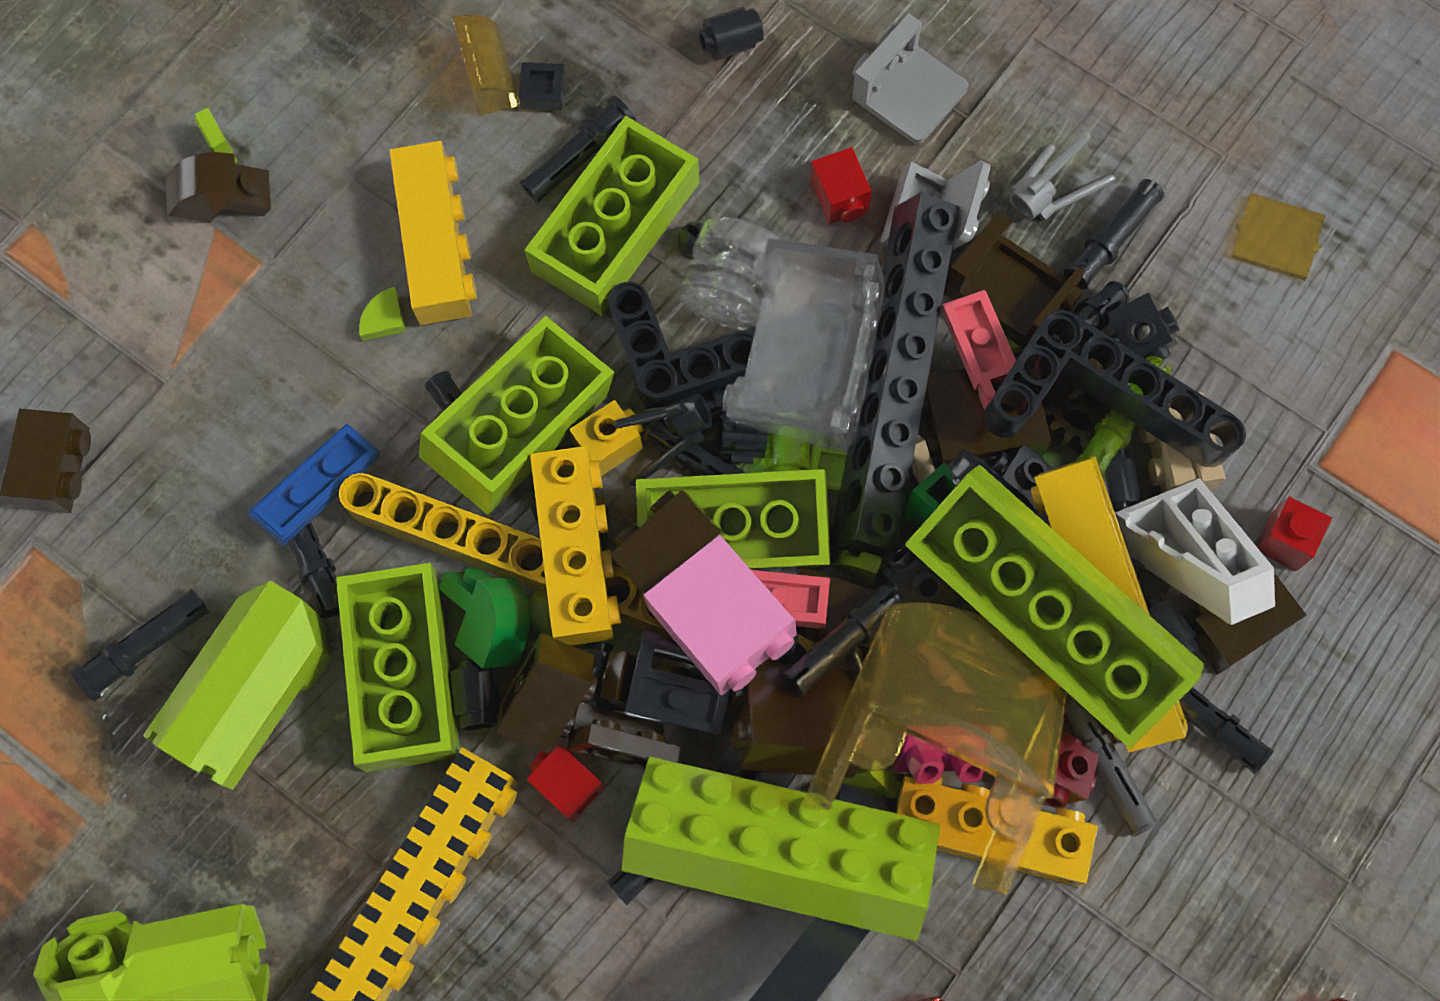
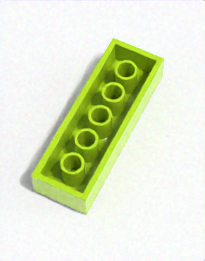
M981 465L974 468L963 478L905 544L906 547L1129 749L1201 678L1204 664Z
M649 756L624 836L622 871L918 941L928 910L940 824Z

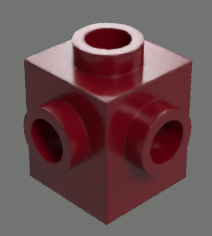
M1053 730L1024 739L1013 782L1037 794V799L1041 803L1054 808H1064L1067 804L1089 798V794L1096 783L1095 770L1099 755L1083 747L1082 742L1074 736L1059 734Z

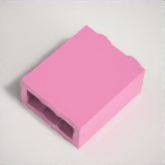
M721 535L644 594L649 611L721 696L730 688L733 691L743 688L756 675V667L769 657L772 660L780 658L795 642L793 639L797 635L795 619Z

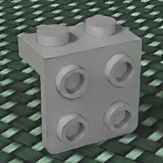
M908 13L898 25L891 24L885 30L879 41V46L871 55L865 53L856 63L852 75H854L852 99L912 143L920 144L925 141L967 93L968 82L918 46L922 22Z
M981 160L948 180L912 161L904 165L880 243L885 246L888 244L895 206L920 192L960 206L952 250L968 243L978 229L979 221L976 217L980 203L989 190L990 181L987 178L990 164Z

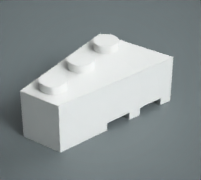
M1200 478L1115 513L1130 557L1141 562L1147 570L1230 625L1275 607L1274 567Z

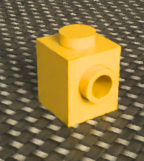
M615 400L569 429L573 444L576 447L587 446L590 460H599L601 476L643 449L640 433L644 429L641 424L619 429L614 427L615 420L635 415L631 409L623 412Z

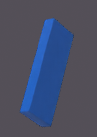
M346 423L248 511L249 519L282 547L285 546L339 496L340 486L343 481L352 474L364 473L380 458V451Z

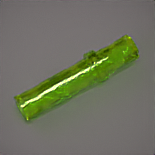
M1148 356L1146 360L1157 367H1160L1164 362L1163 359L1156 356ZM1166 364L1162 370L1171 375L1172 369L1169 364ZM1130 383L1129 386L1133 392L1143 395L1137 385ZM1112 410L1107 418H1102L1094 428L1095 436L1076 462L1095 456L1103 476L1118 450L1126 448L1131 441V431L1136 424Z

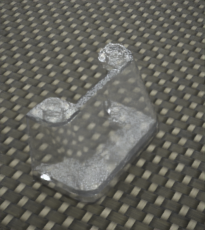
M768 238L765 252L758 253L754 266L755 280H760L764 295L745 377L739 376L734 384L727 385L723 397V410L727 412L726 416L731 422L826 449L848 452L855 430L884 297L885 281L877 254Z

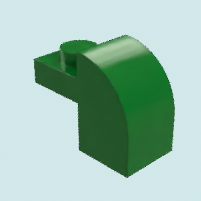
M468 568L465 572H444L439 589L466 611L454 645L482 669L518 666L529 636L531 619L528 599L518 581L514 577L492 578L488 573L475 568Z

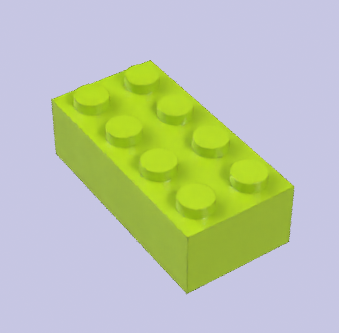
M625 116L524 249L531 273L603 316L609 308L610 292L616 285L628 282L699 185L698 158Z
M545 315L421 432L419 458L489 515L532 472L530 454L553 451L570 434L569 429L583 421L608 396L614 371Z
M825 469L636 479L637 522L639 527L654 515L650 508L661 496L670 490L676 495L682 489L695 500L723 531L725 535L722 538L751 570L831 566L827 476Z
M431 563L336 577L354 765L365 772H374L455 759L460 751L457 720L454 719L449 676L451 667L442 591L439 589L441 583L440 575Z

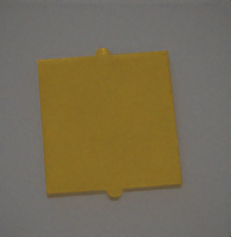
M1250 193L1243 217L1235 226L1238 234L1231 258L1305 281L1308 278L1314 254L1321 248L1318 239L1325 215Z

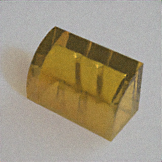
M453 16V22L479 116L520 106L498 25L484 16Z

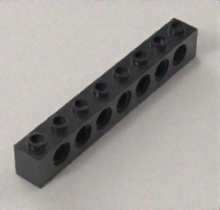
M924 192L914 195L894 208L832 528L830 546L847 549L857 554L864 551L878 556L895 552L903 517L960 207Z

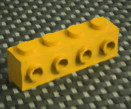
M441 140L389 149L412 310L420 326L472 317L470 300L477 299V292L473 274H466L464 266L465 260H471V253L466 233H459L458 221L465 220V214L460 194L454 195L452 183L459 182L455 157H447Z
M587 446L530 454L552 637L569 645L614 639L612 625L621 624L617 595L608 596L606 579L615 578L613 558L610 555L612 553L611 549L602 550L600 534L608 533L609 528L605 504L596 505L594 489L603 488L599 460H590Z
M905 776L902 780L895 814L940 824L937 851L1075 887L1087 884L1098 825L1084 822L1085 814L1063 808H1057L1056 814L1037 810L1038 803L1036 801L1023 797L1009 796L1008 802L989 798L990 790L980 786L962 784L961 790L943 786V778L933 784H917L914 778Z

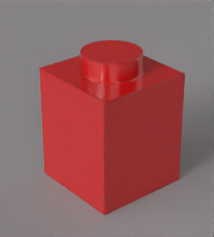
M852 147L811 161L810 182L828 224L838 221L844 223L852 222L860 218L866 211H869L872 190Z
M1289 496L1272 511L1256 547L1264 556L1294 571H1298L1315 557L1332 517Z
M561 744L553 751L551 750L549 754L542 751L530 764L529 769L532 773L526 779L572 823L605 790L602 782Z

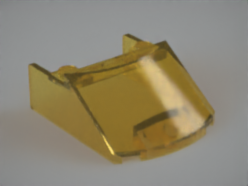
M903 603L891 605L887 608L805 797L803 806L811 810H829L850 763L869 771L887 768L897 758L908 733L996 776L985 806L986 820L994 831L972 886L981 891L1007 894L1045 798H1053L1067 692L982 616L940 604Z

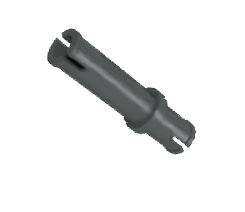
M1076 700L1058 709L1063 714L1075 737L1082 742V746L1099 755L1095 772L1128 827L1131 837L1138 836L1160 823L1159 820L1155 818L1135 780L1112 743L1115 740L1112 732L1106 733L1102 724Z

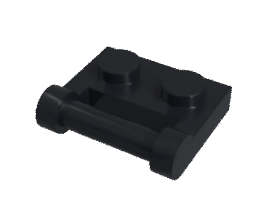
M643 629L623 714L719 736L730 689L721 696L710 682L650 668L653 656L691 665L695 664L675 641L657 637L658 632Z

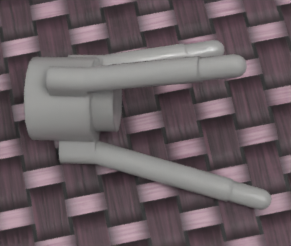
M1084 132L1042 174H1038L1055 150V146L1049 144L1024 177L1011 188L1012 192L1009 194V199L1014 208L1023 217L1032 220L1038 215L1045 221L1055 211L1115 181L1114 175H1108L1052 202V196L1056 191L1050 179L1090 139V133Z

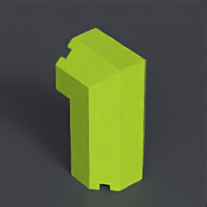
M271 580L239 596L143 736L153 741L152 743L193 770L199 773L207 772L213 776L211 780L234 790L298 692L311 689L331 660L332 653L330 644L327 642L325 619L321 618L302 599Z
M246 904L228 906L144 925L135 920L133 925L130 924L126 915L119 911L81 918L67 927L70 936L57 944L54 937L42 946L33 974L46 1001H267L270 981L269 964H260L259 950L267 949L265 934L254 906H246Z

